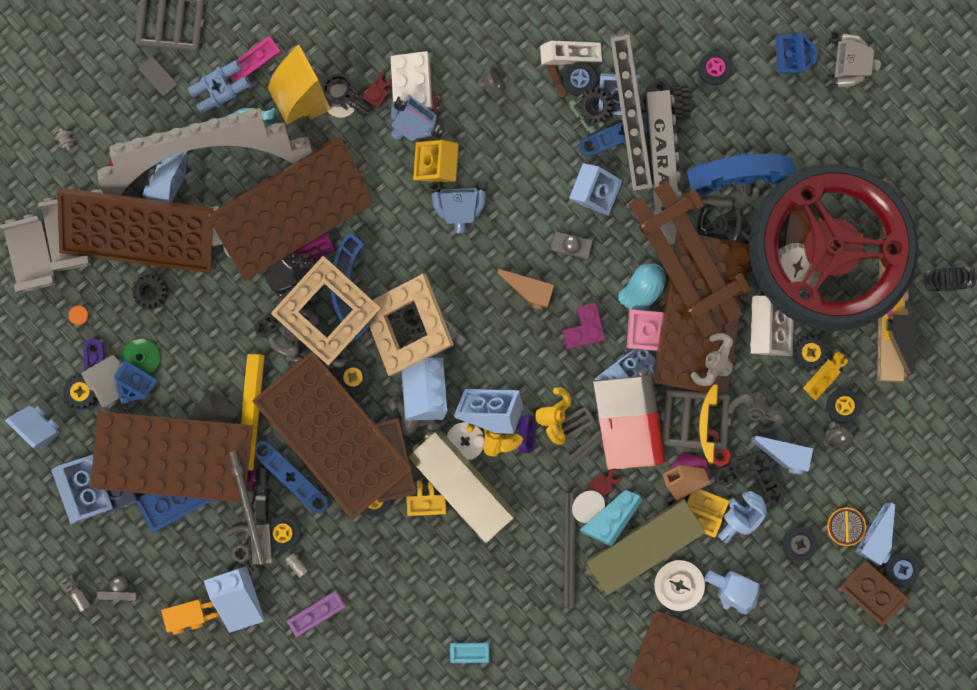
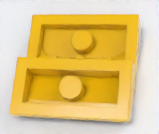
M699 489L689 495L687 504L705 530V534L716 537L729 500Z

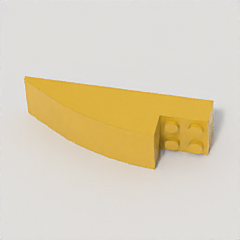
M300 45L296 46L277 67L268 86L269 93L286 124L302 116H308L312 120L330 110L317 76Z

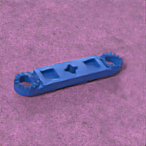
M645 112L642 116L645 134H647L648 121L647 112ZM623 122L582 139L579 145L580 152L584 156L591 157L625 143L624 135L619 134L621 128L624 127ZM592 142L594 150L591 152L585 151L584 144Z
M266 441L256 443L255 457L313 512L323 513L327 510L329 502L326 496L270 443ZM261 445L267 446L269 450L266 456L258 454V448ZM294 472L296 474L294 476L296 480L294 482H287L286 479L288 477L286 474H292ZM316 498H321L324 501L323 508L316 509L313 502Z

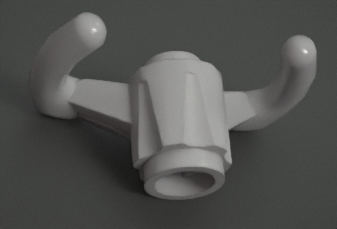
M716 333L709 337L710 341L722 340L723 344L718 351H713L706 357L705 364L709 370L704 379L700 378L696 372L691 373V378L696 384L709 386L714 383L718 375L728 376L732 372L733 364L728 359V355L733 345V339L729 335Z

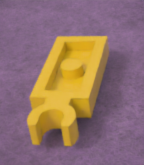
M836 352L833 360L830 361L828 359L803 389L816 401L841 373L839 369L848 363V359L841 352Z

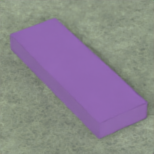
M336 590L287 620V623L297 638L345 608L346 605Z

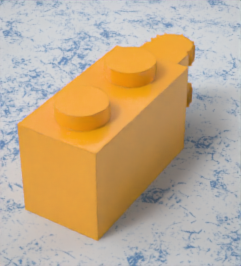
M202 599L161 610L167 633L172 631L173 635L184 632V628L191 626L192 630L203 627L202 623L220 616L218 612L206 616L204 608L214 607L212 602L203 604Z

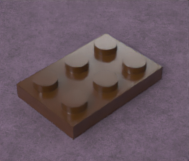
M867 559L839 586L844 593L882 627L909 601V597Z

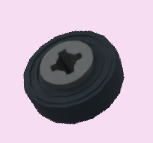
M792 528L783 537V551L791 560L798 562L806 561L816 552V537L806 528Z

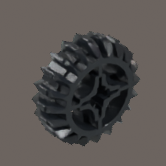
M943 268L925 272L923 284L925 289L931 292L953 291L972 288L976 286L977 279L973 268Z

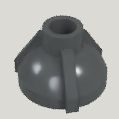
M496 66L489 67L478 80L482 90L486 89V91L499 94L504 89L501 71Z
M835 421L828 425L829 429L826 432L824 443L826 447L830 448L841 447L850 443L853 435L849 429L842 427L839 422Z

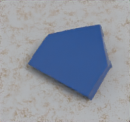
M123 360L114 375L121 404L138 399H146L157 382V379L126 360Z

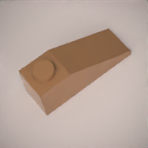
M498 269V276L529 304H532V308L542 311L543 308L547 309L554 285Z

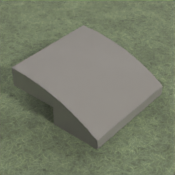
M110 355L81 373L89 390L94 391L101 407H106L120 398L114 375L121 363L114 355Z

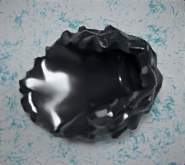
M291 253L266 269L267 271L264 273L266 283L269 284V287L277 296H281L284 299L316 262L312 257L308 259L302 256V254L295 255ZM322 285L321 288L311 297V299H313L319 292H321V291L323 290V285Z

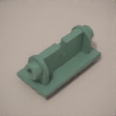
M581 94L568 103L570 105L569 108L572 109L577 117L581 118L580 121L587 129L586 131L594 134L605 123H591L592 121L588 122L586 117L583 118L581 116L583 114L582 111L579 112L581 106H578V102L581 101L580 97L583 95Z

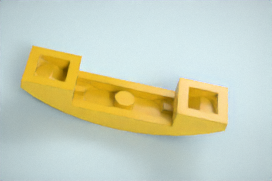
M713 385L709 390L700 415V439L709 464H713L714 443L707 442L709 406H717L718 385Z

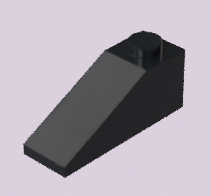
M891 315L886 320V331H889L890 340L906 374H915L916 316Z

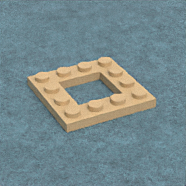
M322 256L271 314L329 365L380 310V307L330 261ZM324 283L353 309L328 338L299 313L301 308Z
M421 274L372 300L380 307V310L370 319L368 324L388 376H393L454 345L426 274ZM415 301L428 335L400 349L387 315Z

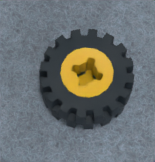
M812 335L799 339L793 349V360H795V363L800 368L806 370H815L824 365L829 353L826 343L823 342L824 340Z
M82 375L70 377L65 382L66 385L63 386L64 400L73 408L88 409L98 400L94 391L89 390Z

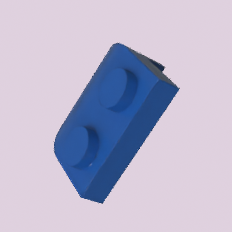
M799 33L797 35L775 36L779 74H799L811 69V66L817 60V48L815 43L810 42L807 35Z

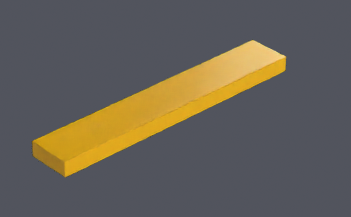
M247 354L240 423L243 425H253L249 470L254 468L259 409L252 400L261 394L265 357L259 354Z

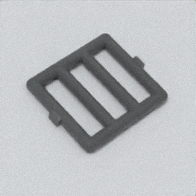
M140 0L139 12L136 13L135 18L137 22L136 45L187 51L199 50L201 28H204L205 22L203 20L205 0H175L178 1L173 41L162 40L167 0H159L155 39H143L148 0ZM185 2L197 3L192 43L181 42Z
M666 390L664 413L661 414V421H663V446L703 449L701 439L700 441L689 440L692 399H703L704 403L707 392ZM718 393L717 400L723 401L720 442L709 443H714V450L724 451L727 448L728 426H731V418H729V413L727 412L731 396L728 393ZM673 397L684 398L681 440L669 439ZM709 406V414H708L707 442H708L709 420H710V408H711V406Z

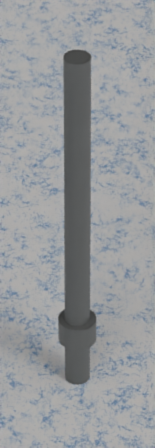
M237 450L229 452L233 466L231 470L233 476L235 475L257 561L259 565L266 563L243 477V465H240Z

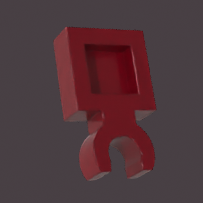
M384 73L379 75L377 85L373 82L371 83L362 98L377 109L380 108L389 94L385 88L392 85V78L387 83L382 82Z
M613 469L608 473V477L605 478L601 474L588 483L587 487L590 491L598 492L604 497L613 490L610 485L621 482L622 478L614 480L612 474L616 472V469Z

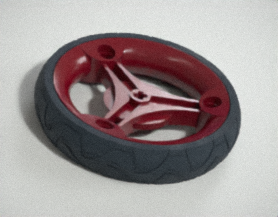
M825 164L805 168L791 174L779 182L766 195L752 223L749 250L755 278L765 296L780 312L790 319L811 328L827 331H844L863 327L878 320L893 309L901 300L915 273L918 258V239L916 228L907 206L886 182L872 173L857 167L842 164ZM802 193H808L810 200L803 199ZM822 193H840L863 202L877 215L887 236L884 240L861 237L857 229L849 222L838 218H831L822 206L819 197ZM814 205L822 220L818 223L809 208ZM792 209H802L810 227L804 242V252L809 262V268L803 280L792 282L788 278L782 267L778 252L780 230ZM831 244H835V246H837V249L835 251L832 250L833 247L830 248ZM863 246L879 247V253L863 252ZM888 246H891V247L894 248V250H895V254H894V255H892V254H890V253L888 252V250H887V247H888ZM880 259L885 270L879 281L868 292L860 297L844 302H826L821 300L817 289L827 276L844 275L854 269L860 260ZM815 269L821 273V276L814 287L806 282ZM799 291L806 292L808 298L806 300L801 299Z

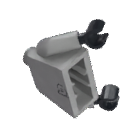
M836 30L831 32V35L838 37L837 39H829L831 44L838 43L835 77L838 80H834L832 77L825 79V81L830 80L833 82V86L825 87L826 89L831 90L835 86H854L864 81L865 77L871 76L872 70L878 71L880 69V60L873 59V48L868 47V44L860 36L840 35Z

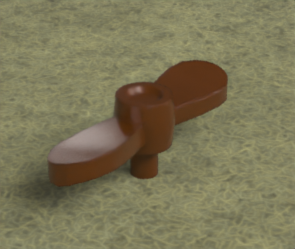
M548 65L547 70L553 78V84L556 85L557 93L563 98L566 96V90L561 84L557 70L554 65Z

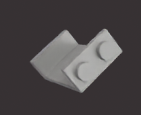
M52 197L43 199V202L38 203L43 211L52 260L49 263L50 270L59 272L92 265L89 256L59 253L58 201Z
M35 214L26 215L23 217L24 219L18 221L16 219H9L5 221V224L0 225V228L5 233L15 275V292L19 294L57 285L54 272L50 270L49 263H51L42 220L40 217L35 216Z

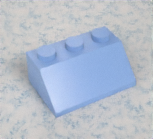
M188 151L173 155L163 160L161 165H157L155 175H152L150 178L149 186H145L143 197L157 201H173L185 179Z
M427 358L401 371L405 420H443L447 413L443 358Z
M93 455L59 465L51 470L70 524L113 509L106 490L90 489Z

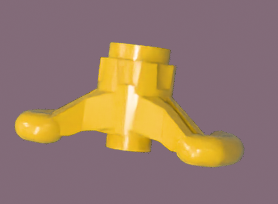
M557 387L553 389V393L561 395L563 400L552 407L538 409L536 421L542 426H549L546 429V433L550 440L557 445H562L566 440L562 430V422L565 420L564 412L571 406L572 398L564 388Z
M469 423L467 432H473L476 425ZM484 429L483 450L488 456H497L500 452L513 451L521 446L523 438L519 434L508 435Z

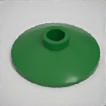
M136 339L124 348L122 362L126 360L151 375L159 366L160 352L153 342L146 339ZM138 354L143 355V359L141 361L137 360Z

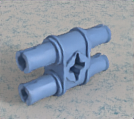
M234 60L224 67H217L215 71L208 75H203L199 82L188 87L192 97H196L206 90L210 93L209 98L197 104L201 114L214 107H221L222 104L232 98L235 99L238 93L251 86L248 78L245 76L232 84L229 82L228 79L231 75L242 70L238 60Z

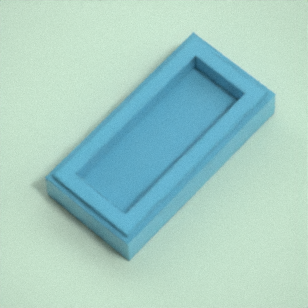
M450 643V663H489V643Z

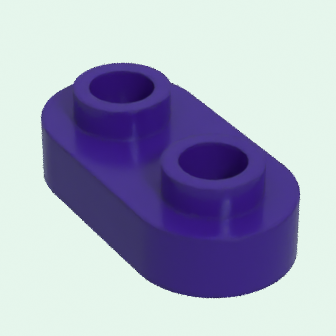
M94 338L87 340L83 346L85 371L94 364L104 360V346L101 341ZM93 345L97 346L96 352L91 351Z
M523 415L518 421L519 435L523 438L521 446L518 447L521 453L530 454L534 450L536 423L532 415Z

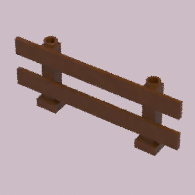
M666 181L654 188L665 210L653 216L643 196L629 203V206L640 224V231L643 235L647 236L687 307L686 312L688 316L694 320L703 338H706L717 331L707 311L719 305L728 322H732L743 315L732 296L737 293L745 294L751 288L742 273L729 277L731 282L725 284L686 214V211L689 209L693 211L704 206L696 190L692 189L683 193L684 198L679 201L669 182ZM671 220L712 294L700 300L660 228Z

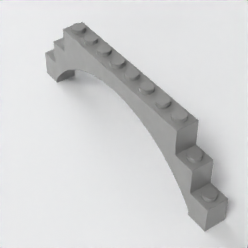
M249 109L246 112L230 114L218 119L213 118L207 122L194 123L187 127L174 128L167 132L155 133L148 137L135 138L132 141L119 142L109 146L113 166H105L97 170L101 189L90 192L121 195L134 179L150 167L173 155L192 149L210 146H241L269 152L292 164L313 151L309 137H299L290 141L285 122L274 123L266 127L261 109Z

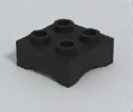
M207 390L188 420L233 424L241 410L212 391Z

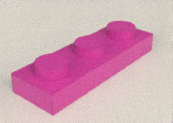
M268 36L237 59L242 66V70L229 77L233 83L244 76H250L281 53L271 37Z

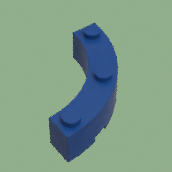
M740 153L733 157L706 164H697L693 169L687 171L691 190L695 189L701 196L723 189L724 184L733 182L735 185L755 183L757 182L756 180H764L767 184L777 185L784 178L796 172L793 158L786 157L784 154L747 155V153Z
M351 232L343 239L333 262V265L350 281L354 264L365 247ZM331 290L334 308L342 322L353 309ZM366 324L354 339L358 341L370 326Z

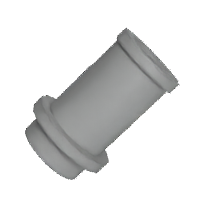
M292 553L285 559L286 565L289 564L300 578L309 569L299 560L298 554Z

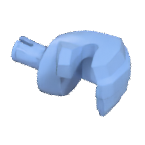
M752 491L743 493V498L749 504L746 507L741 506L735 498L729 500L731 509L724 515L728 525L718 534L722 541L725 539L724 542L728 543L737 531L744 535L750 534L761 524L767 514L766 505L761 496Z
M711 570L707 572L704 581L719 587L718 597L721 599L724 609L728 610L730 607H734L737 609V612L745 615L751 609H755L760 595L759 583L732 571H729L725 577Z

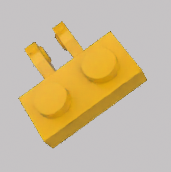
M417 481L418 496L407 497V516L446 514L445 498L442 495H434L433 484L430 481L428 483L430 496H422L423 483L422 481Z

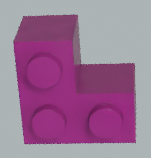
M596 303L577 307L580 326L562 331L566 350L605 341Z

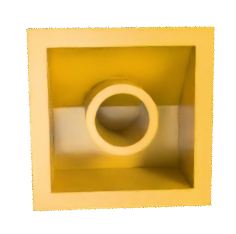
M445 140L416 142L413 180L442 183L455 182L458 143Z

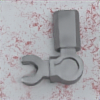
M444 320L451 338L462 346L466 339L456 332L457 329L451 323Z
M73 575L65 577L60 581L66 593L72 594L70 597L80 612L92 605L83 590H79L80 585Z

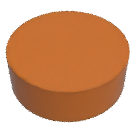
M74 306L69 311V319L73 324L83 325L88 321L89 313L82 306Z

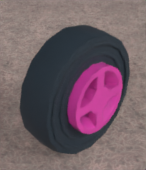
M711 51L706 53L698 64L699 76L709 85L723 84L732 73V63L726 54L720 51Z

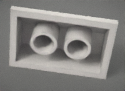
M753 296L751 354L793 356L794 320L780 312L766 296Z

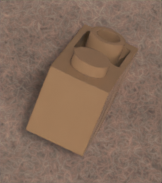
M679 465L663 474L666 486L676 501L711 483L705 468Z

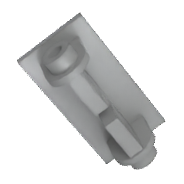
M269 524L256 525L266 563H272ZM251 538L252 564H258Z

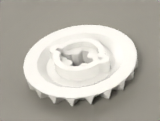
M790 243L778 251L779 258L788 278L792 282L802 281L809 268V262L804 252V244ZM800 260L802 270L795 274L793 265H796ZM814 269L806 283L814 287L821 273Z
M676 560L665 564L657 573L654 582L655 593L659 601L667 608L676 611H684L694 607L701 600L705 590V582L701 571L692 563L683 560ZM682 580V584L690 590L680 588L677 591L676 586L669 581L679 582Z

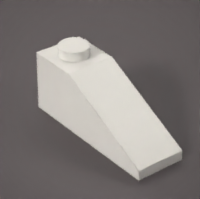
M550 41L540 46L541 63L544 65L602 62L601 43Z

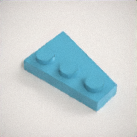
M623 491L583 526L580 531L589 537L612 546L643 499L630 491Z

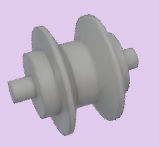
M59 129V133L54 138V140H59L60 142L57 146L58 148H67V151L71 150L70 147L76 141L70 138L72 131Z

